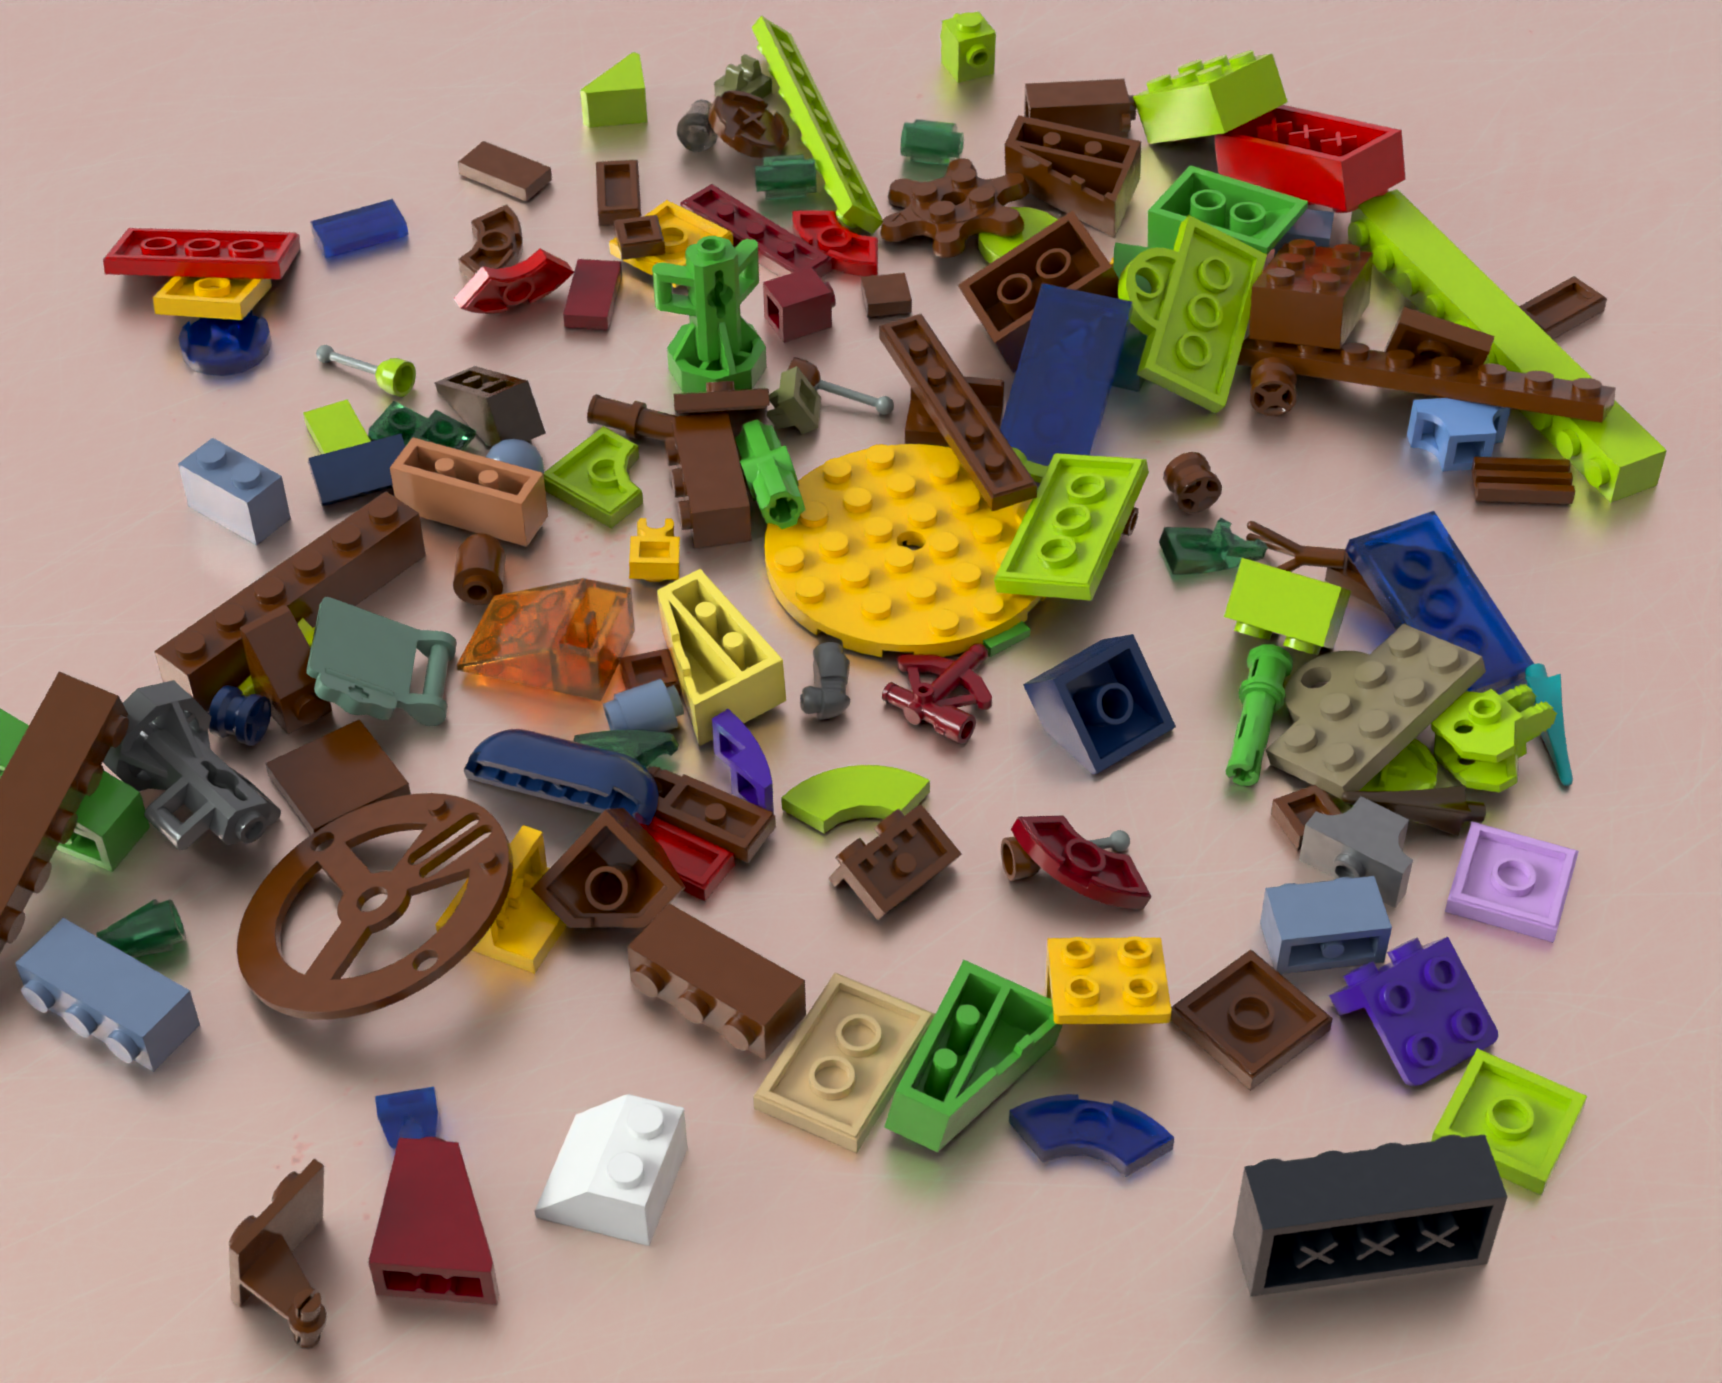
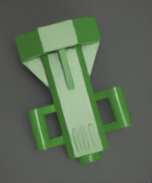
M706 236L701 238L697 244L689 245L686 249V266L661 262L652 267L656 309L689 315L690 323L681 326L667 347L668 369L682 392L706 391V382L734 381V390L753 389L767 368L766 345L753 325L749 324L741 316L740 304L759 284L758 243L753 239H745L734 248L729 239ZM672 284L687 286L688 296L674 294Z

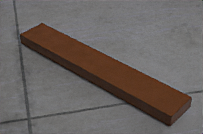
M918 314L880 325L879 339L991 511L1037 498V484L923 315Z

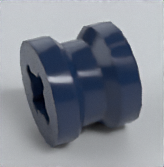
M223 686L213 698L208 714L211 716L209 731L222 738L229 737L230 735L236 736L238 742L248 746L256 745L265 735L270 723V700L260 694L245 696L242 690L237 687Z

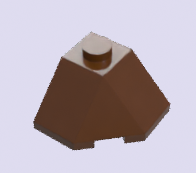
M624 808L604 810L538 880L531 890L568 928H646L686 887L662 846Z

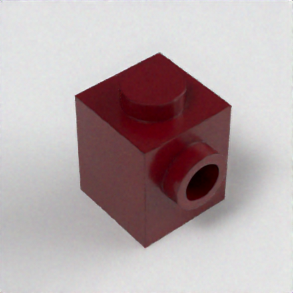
M812 267L763 282L764 318L783 343L832 327V308L836 305L835 294L831 285L827 281L823 282Z

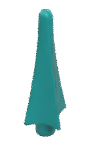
M1532 664L1525 669V679L1527 686L1537 696L1533 705L1535 706L1536 703L1539 704L1541 701L1543 703L1546 701L1557 713L1554 724L1546 732L1543 731L1540 736L1547 747L1561 783L1564 786H1570L1573 782L1565 737L1561 674L1548 677L1543 664Z

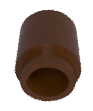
M474 534L469 536L457 550L453 589L455 594L468 604L487 605L496 601L502 594L506 554L496 538L488 534Z

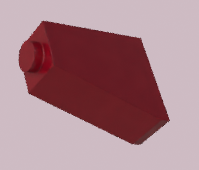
M438 1137L398 1139L368 1261L376 1295L497 1305L499 1290L494 1263L458 1142L445 1141Z

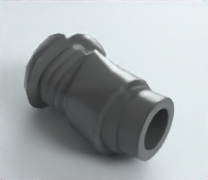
M826 642L818 645L813 650L814 687L807 686L803 688L800 695L801 710L806 714L817 713L819 720L839 716L848 708L851 700L846 695L850 660L843 653V648L840 644Z

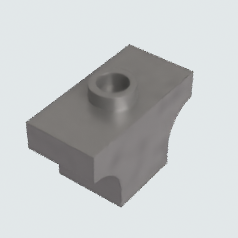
M1360 797L1350 810L1342 814L1326 815L1315 812L1305 824L1299 860L1336 879L1341 877L1358 878L1374 876L1383 902L1396 908L1406 895L1413 859L1403 852L1409 820L1363 797Z

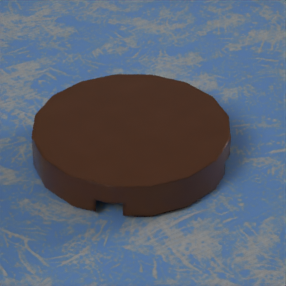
M726 91L722 97H719V95L716 97L709 109L708 120L713 131L724 143L737 152L752 158L766 160L775 158L782 152L789 140V128L783 116L778 112L773 115L766 109L769 104L760 97L748 92Z

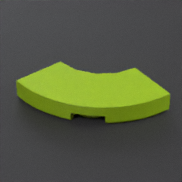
M856 765L836 768L812 776L790 789L781 797L782 810L820 832L826 833L837 824L852 819H885L897 809H900L904 816L907 815L930 793V780L918 774L888 766Z

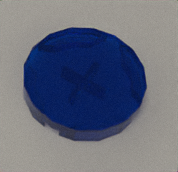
M252 310L243 320L199 317V320L195 321L192 325L188 321L182 327L178 338L184 362L195 371L216 376L242 373L257 366L269 354L272 345L267 320L262 316L260 318L254 316Z

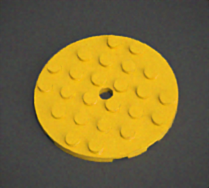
M876 444L867 449L829 459L823 465L815 468L798 480V489L806 510L800 514L797 524L780 529L778 525L768 523L765 532L766 572L770 586L784 609L799 624L815 635L822 631L843 640V648L862 654L883 657L885 650L945 657L964 653L973 644H983V640L1009 630L1021 621L1025 622L1028 612L1039 600L1044 601L1046 598L1043 596L997 593L994 578L1032 499L991 511L960 461L949 447L926 444ZM903 541H906L907 545H915L921 548L912 551L903 546Z

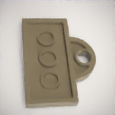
M1402 624L1370 655L1359 651H1337L1308 661L1287 682L1285 702L1294 724L1266 749L1270 765L1307 783L1316 785L1342 799L1343 792L1359 791L1486 672L1483 657L1406 624ZM1328 682L1321 687L1310 688L1316 683Z

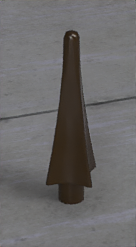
M1465 785L1424 790L1346 791L1342 793V801L1346 804L1354 805L1360 797H1363L1406 819L1426 824L1455 836H1459L1463 822L1482 824L1486 816V806L1484 803L1466 801Z

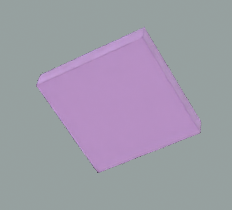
M1471 822L1445 912L1554 943L1579 851Z

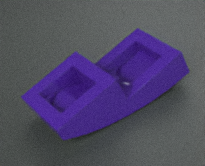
M726 709L712 718L714 754L730 767L732 794L774 814L773 783L766 757L749 729L733 712Z

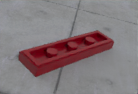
M713 184L680 202L681 207L732 232L734 248L745 239L757 241L759 264L779 277L812 267L820 278L832 271V258Z

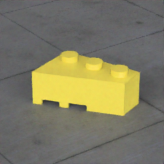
M701 569L657 590L662 632L671 654L699 747L713 740L712 718L726 709L733 712L744 724L786 701L783 659Z

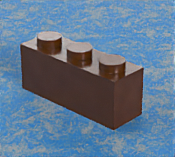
M728 410L671 417L673 437L664 438L668 466H677V469H671L674 497H683L684 501H678L681 530L690 529L694 549L752 541L750 503Z
M670 903L627 947L631 982L643 994L649 997H659L676 1007L689 1021L696 1024H705L722 1034L735 1048L743 1051L749 1050L764 1060L774 1052L806 1015L805 980Z

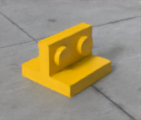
M523 825L510 843L513 855V873L506 900L493 925L471 951L535 974L567 925L531 890L550 868L547 867L543 832ZM468 879L435 924L437 932L448 921L459 905L466 890Z

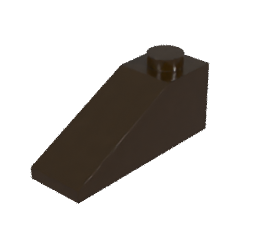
M473 366L435 382L438 393L488 446L492 447L507 439H520L533 444L531 439L546 433L528 380Z

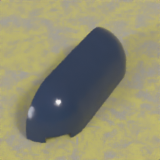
M508 729L492 734L473 750L464 768V774L467 779L586 810L603 813L606 809L624 808L638 823L648 826L658 806L659 795L656 781L648 769L636 759L619 752L530 730Z

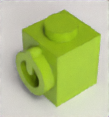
M979 11L974 13H956L953 18L942 20L940 34L941 62L955 81L961 83L994 74L996 32Z

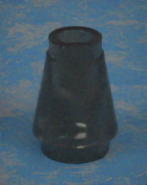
M707 100L695 101L677 125L679 141L686 149L693 152H702L711 148L718 138L708 120L709 109L712 104Z

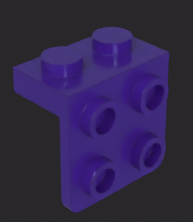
M1418 937L1413 938L1387 952L1391 959V962L1377 969L1374 961L1345 974L1343 978L1347 986L1329 995L1339 1016L1362 1008L1366 1009L1403 1082L1410 1087L1424 1084L1473 1056L1477 1048L1483 1050L1494 1044L1498 1039V1030L1449 937L1423 946Z

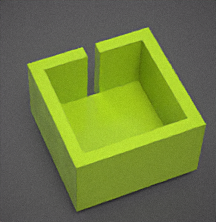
M1242 558L1224 617L1237 621L1234 631L1269 641L1272 632L1286 636L1283 646L1319 655L1321 646L1334 649L1352 591Z

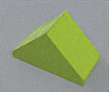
M632 52L580 90L583 125L592 128L648 123L645 83L640 54Z

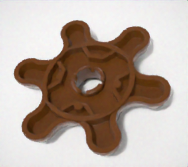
M955 159L949 163L946 174L942 178L931 182H918L901 178L890 184L888 201L894 206H901L906 209L886 216L882 222L880 235L882 239L888 242H899L913 236L925 235L934 239L932 247L933 253L941 258L955 257L964 252L966 239L977 233L989 232L1002 237H1010L1021 233L1024 229L1023 218L1016 209L1005 207V205L1026 197L1029 194L1030 188L1026 179L1020 173H1008L994 179H982L977 177L976 168L969 159Z

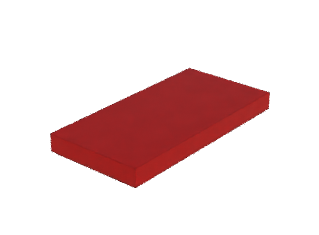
M128 228L104 257V273L107 275L281 279L301 249L300 235L297 232Z

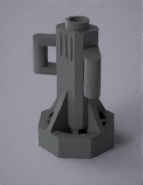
M172 680L137 688L123 702L128 713L129 726L120 745L116 748H110L103 763L124 783L131 785L138 791L146 789L166 790L146 808L144 816L178 850L187 849L209 829L227 846L238 842L249 844L263 835L267 825H272L279 819L281 815L280 808L250 780L229 767L211 750L208 736L211 716L177 682ZM183 804L194 813L184 823L173 814Z

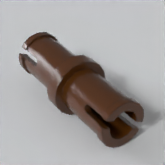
M598 394L593 395L587 412V422L590 424H598L626 431V436L638 439L641 435L664 441V438L673 437L671 417H678L648 409L644 402L634 401L633 404L601 397Z

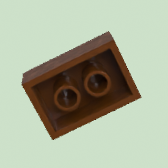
M1073 210L957 285L1013 373L1120 305L1118 297L1119 278Z
M1295 239L1289 241V243H1284L1252 285L1249 339L1341 349L1370 303L1373 252L1360 251V247L1353 244H1338L1333 248L1316 246L1314 241L1307 239Z

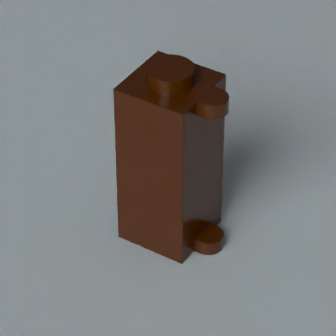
M1124 79L1025 84V117L1128 138V131L1131 130V121L1136 119V105L1133 99L1134 95H1128Z

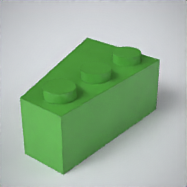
M1 708L0 778L29 725ZM103 771L102 779L95 792L91 796L85 795L76 811L78 821L71 838L65 844L59 843L56 850L113 872L150 828L149 821L144 816L145 807L141 793L131 785Z
M963 960L895 1091L884 1128L935 1152H939L1056 1044L1063 1024H1056L1054 1022L1052 999Z

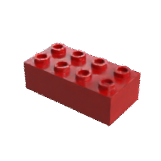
M1282 105L1226 133L1214 135L1218 174L1306 200L1308 205L1317 204L1329 207L1337 213L1355 211L1363 202L1386 194L1389 188L1406 180L1402 130Z

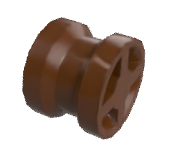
M1269 357L1260 360L1251 369L1250 383L1252 387L1250 402L1258 413L1266 416H1279L1286 414L1295 406L1297 399L1295 387L1297 372L1291 362L1281 357Z
M1188 452L1179 455L1164 470L1163 480L1167 488L1174 493L1176 503L1186 513H1197L1206 510L1221 495L1222 485L1216 474L1211 472V467L1205 456L1198 452Z

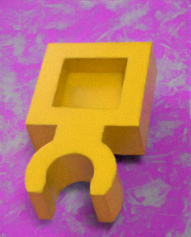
M640 518L637 522V536L630 537L629 579H644L648 582L678 580L680 537H674V521L671 518H666L663 527L650 528L647 526L646 518Z

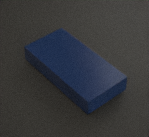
M402 434L308 458V464L321 507L393 488L390 467L405 448Z

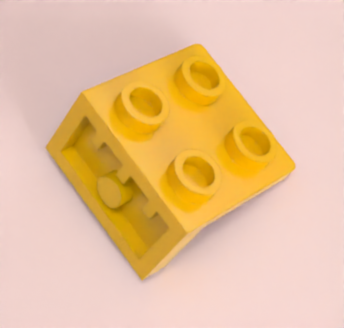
M1161 937L1047 938L1045 995L1047 998L1052 999L1054 1022L1056 1024L1169 1023L1171 1021V1004Z

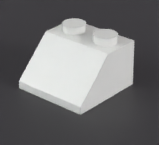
M626 1094L576 1114L535 1209L536 1218L649 1246L688 1148L684 1107Z

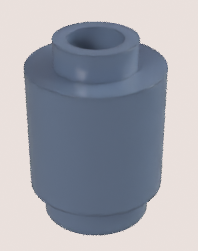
M662 679L614 694V700L603 704L605 716L616 743L628 739L631 744L678 727L676 717L684 714L676 687L674 685L666 687Z

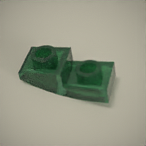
M393 401L369 428L368 437L370 441L402 434L405 447L412 438H417L463 451L474 439L476 430L436 409L426 418Z

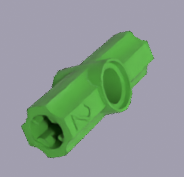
M758 419L742 425L740 434L734 439L742 459L740 464L753 501L757 500L762 517L766 523L778 525L780 529L796 525L800 514L806 509L798 489V479L786 445L781 446L772 425L762 424Z

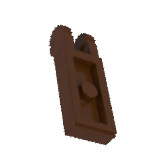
M655 765L647 768L658 787L659 799L654 815L656 818L734 853V857L741 861L749 863L776 828V817L769 810L683 774V776H679L666 769L662 770L660 767H655Z

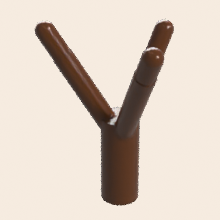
M1255 521L1247 523V528L1256 533H1249L1246 536L1247 542L1295 557L1276 568L1289 572L1301 566L1344 569L1346 549L1302 546Z

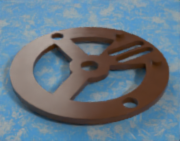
M422 793L397 796L363 806L317 830L299 843L271 870L254 893L245 910L237 937V958L242 976L248 986L270 1008L285 1015L311 1020H332L366 1014L399 1002L424 989L451 970L471 952L493 925L503 907L512 881L513 855L510 843L501 825L490 812L473 801L448 794ZM479 820L477 824H475L470 829H468L467 831L459 835L457 838L449 842L447 845L436 851L434 854L426 858L424 861H422L419 864L413 865L416 860H418L426 853L434 849L436 846L447 840L449 837L457 833L459 830H461L471 822ZM409 830H423L392 871H381L372 874L351 850V848L382 835ZM492 832L487 838H485L480 843L472 847L470 850L462 854L460 857L452 861L450 864L442 868L440 871H438L430 877L424 878L429 872H431L433 869L441 865L443 862L451 858L453 855H455L456 853L464 849L466 846L474 842L476 839H478L486 833ZM327 840H334L326 849L316 851L321 843ZM323 869L343 892L337 908L341 924L304 975L291 968L284 961L281 953L280 934L286 913L295 897L305 884L318 871ZM469 878L464 895L456 910L441 929L426 943L406 957L382 969L356 977L341 979L373 933L384 930L395 923L409 907L412 896ZM387 894L385 902L380 907L372 911H361L365 902L373 896ZM433 957L438 958L432 967L418 971V967L425 960Z

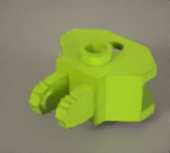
M1526 684L1515 686L1514 689H1509L1500 695L1493 689L1483 693L1465 691L1431 723V730L1435 732V759L1458 781L1465 785L1466 788L1501 793L1518 783V759L1527 754L1526 743L1541 735L1543 731L1546 732L1554 724L1557 713L1546 701L1544 703L1542 701L1539 704L1536 703L1534 706L1533 704L1537 696ZM1462 758L1472 759L1475 763L1463 765L1459 763V760Z

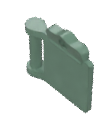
M324 597L318 609L306 671L310 677L316 679L314 687L316 695L323 700L337 704L349 714L370 715L380 720H388L397 707L405 710L421 724L437 726L442 724L446 718L448 706L446 701L443 700L448 661H451L455 656L457 641L451 634L443 631L419 630L331 597ZM416 648L428 658L423 694L409 693Z

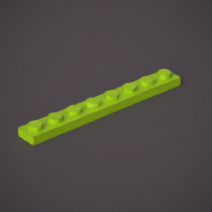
M760 16L751 27L759 43L757 48L767 59L769 64L768 71L778 82L780 87L778 92L788 103L791 110L789 114L791 119L799 126L802 133L801 141L810 150L814 158L812 164L821 173L826 183L824 189L833 198L838 208L836 210L837 216L851 228L859 226L867 232L874 234L882 225L883 219L791 33L765 17Z

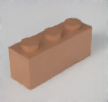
M412 438L390 467L395 497L417 511L422 518L476 533L488 534L494 538L527 547L548 517L544 475L542 472L417 438Z

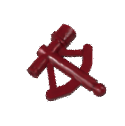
M973 644L956 661L937 655H901L898 658V669L902 672H908L912 692L890 682L882 692V700L904 710V716L910 723L918 725L924 720L933 725L935 732L959 744H964L974 732L976 718L957 707L976 704L981 710H988L992 707L991 693L982 677L974 672L980 666V663L987 659L988 650L983 644ZM919 672H931L940 676L931 684L921 683ZM959 685H962L970 692L967 695L945 699Z

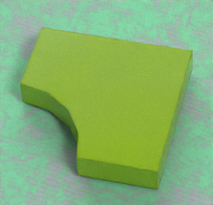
M603 426L543 473L545 491L612 529L643 504L642 490L629 477L630 468L639 459V447Z

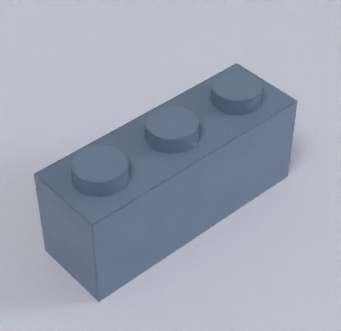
M62 918L15 962L23 983L21 992L31 1006L43 1013H46L48 1010L64 1018L68 1026L80 1036L87 1038L92 1035L106 1043L112 1053L122 1061L131 1063L134 1060L153 1072L200 1025L190 990L65 918Z

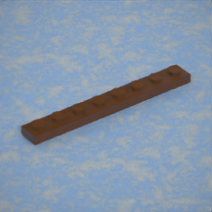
M1248 336L1243 341L1237 365L1253 367L1264 358L1281 357L1291 362L1297 374L1600 423H1603L1614 406L1616 387L1603 386L1600 381L1591 378H1579L1574 381L1554 378L1553 374L1545 371H1530L1525 374L1507 371L1506 367L1499 364L1490 363L1473 366L1461 364L1460 360L1447 356L1434 359L1415 357L1413 352L1402 349L1388 352L1370 350L1369 346L1363 343H1346L1341 349H1331L1249 339Z

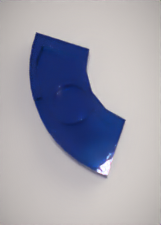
M1063 1094L1035 1099L1009 1110V1123L1043 1163L1062 1156H1089L1109 1163L1127 1177L1170 1152L1174 1146V1137L1157 1121L1140 1110L1115 1100L1113 1104L1078 1099V1094Z

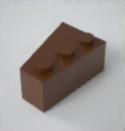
M1018 115L1004 144L1005 174H1022L1029 185V194L1067 214L1073 210L1080 221L1115 238L1140 180L1141 141Z

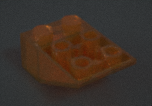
M581 578L493 596L456 665L457 670L601 701L619 665V658L623 657L635 632L631 588Z

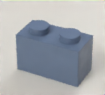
M214 438L178 463L188 506L255 545L261 543L291 519L282 476Z
M1374 876L1358 878L1341 877L1332 881L1305 884L1288 883L1265 889L1260 924L1273 968L1280 974L1365 965L1372 961L1374 963L1385 962L1392 926Z

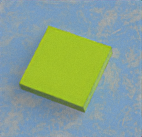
M1477 1048L1433 1132L1431 1141L1447 1135L1468 1137L1485 1134L1500 1177L1542 1196L1583 1111L1587 1096Z

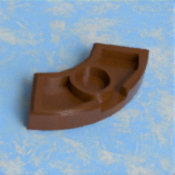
M508 205L497 208L471 221L472 233L476 237L477 242L469 252L458 259L462 274L471 280L482 266L499 269L512 267L519 263L523 251L522 229L517 215Z

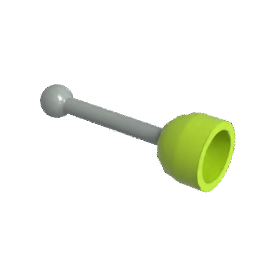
M322 345L316 351V356L322 363L334 361L374 374L378 386L388 394L404 397L414 386L416 369L413 363L400 358H390L376 366L336 353L329 345Z

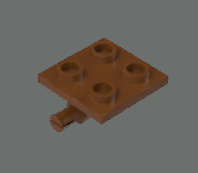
M315 1158L300 1174L296 1171L288 1174L274 1191L272 1203L257 1218L254 1215H250L244 1219L235 1229L229 1240L231 1300L241 1307L254 1294L288 1321L290 1330L294 1333L295 1343L298 1344L301 1340L300 1347L305 1349L312 1348L318 1344L321 1332L326 1326L327 1318L325 1307L321 1304L322 1298L320 1293H314L315 1289L309 1284L292 1253L323 1220L324 1165Z

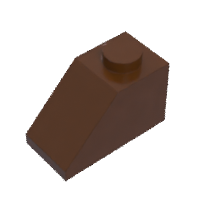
M286 605L240 627L255 694L266 696L270 700L271 716L287 734L315 722L332 711L331 702L319 698L315 693L316 679L310 677L306 671L311 648L292 612Z

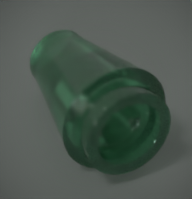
M153 899L111 924L107 929L97 932L98 938L133 958L175 951V944L186 941V933L181 917L171 899L161 903Z

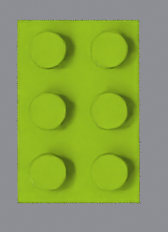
M1253 50L1242 52L1229 59L1227 55H1222L1202 63V60L1186 63L1177 68L1178 75L1171 78L1170 74L1152 79L1146 83L1147 90L1133 96L1148 144L1223 134L1288 103L1273 53L1255 56Z

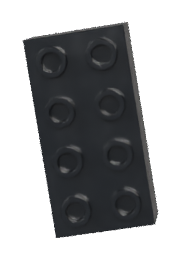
M1485 1134L1468 1137L1447 1135L1435 1141L1408 1145L1387 1143L1376 1149L1348 1153L1327 1151L1316 1157L1288 1161L1267 1159L1256 1165L1244 1166L1233 1237L1250 1297L1488 1264L1508 1196Z

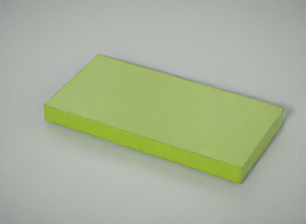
M1054 454L1037 489V498L1032 499L994 578L997 593L1092 601L1149 474L1147 459Z

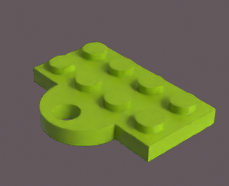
M1189 215L1180 224L1173 250L1167 248L1147 249L1130 261L1119 277L1118 297L1122 310L1128 320L1139 331L1148 336L1137 375L1215 414L1222 410L1227 402L1250 319L1252 285L1263 272L1267 254ZM1136 275L1143 276L1148 280L1151 285V293H1146L1138 287L1135 280Z

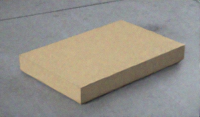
M835 972L753 1096L754 1109L857 1153L896 1091L935 1013Z

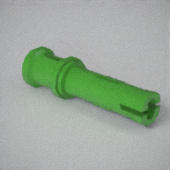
M1263 644L1250 650L1247 657L1248 678L1241 683L1238 692L1243 708L1225 772L1229 778L1233 777L1234 783L1240 786H1251L1259 780L1261 763L1269 738L1273 714L1284 704L1286 694L1283 683L1285 677L1290 675L1293 668V658L1289 652L1273 644Z

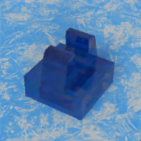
M435 1087L375 1096L378 1120L390 1147L396 1150L398 1139L401 1138L402 1129L407 1125L406 1121L408 1119H414L415 1124L422 1127L423 1137H437L440 1108L438 1093Z

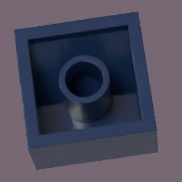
M1134 634L1102 639L1023 684L1044 730L1091 774H1098L1176 727Z

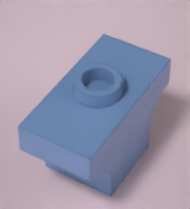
M1450 398L1413 400L1407 431L1410 447L1424 449L1434 454L1439 460L1442 472L1471 470L1474 457H1492L1494 444L1503 442L1510 408Z

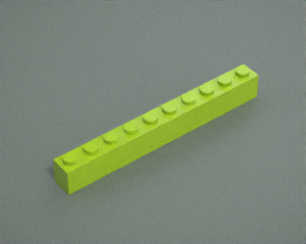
M1398 189L1389 191L1382 196L1373 197L1360 204L1357 210L1352 211L1351 221L1348 226V239L1353 245L1359 246L1360 251L1373 252V264L1376 269L1382 272L1399 289L1400 293L1407 297L1422 313L1495 336L1490 353L1484 364H1499L1506 367L1507 371L1525 374L1530 371H1545L1553 374L1554 378L1571 381L1579 378L1593 379ZM1615 399L1614 406L1603 423L1519 410L1530 421L1531 425L1536 430H1539L1559 451L1561 456L1570 460V463L1587 479L1588 483L1595 487L1610 503L1657 486L1667 450Z

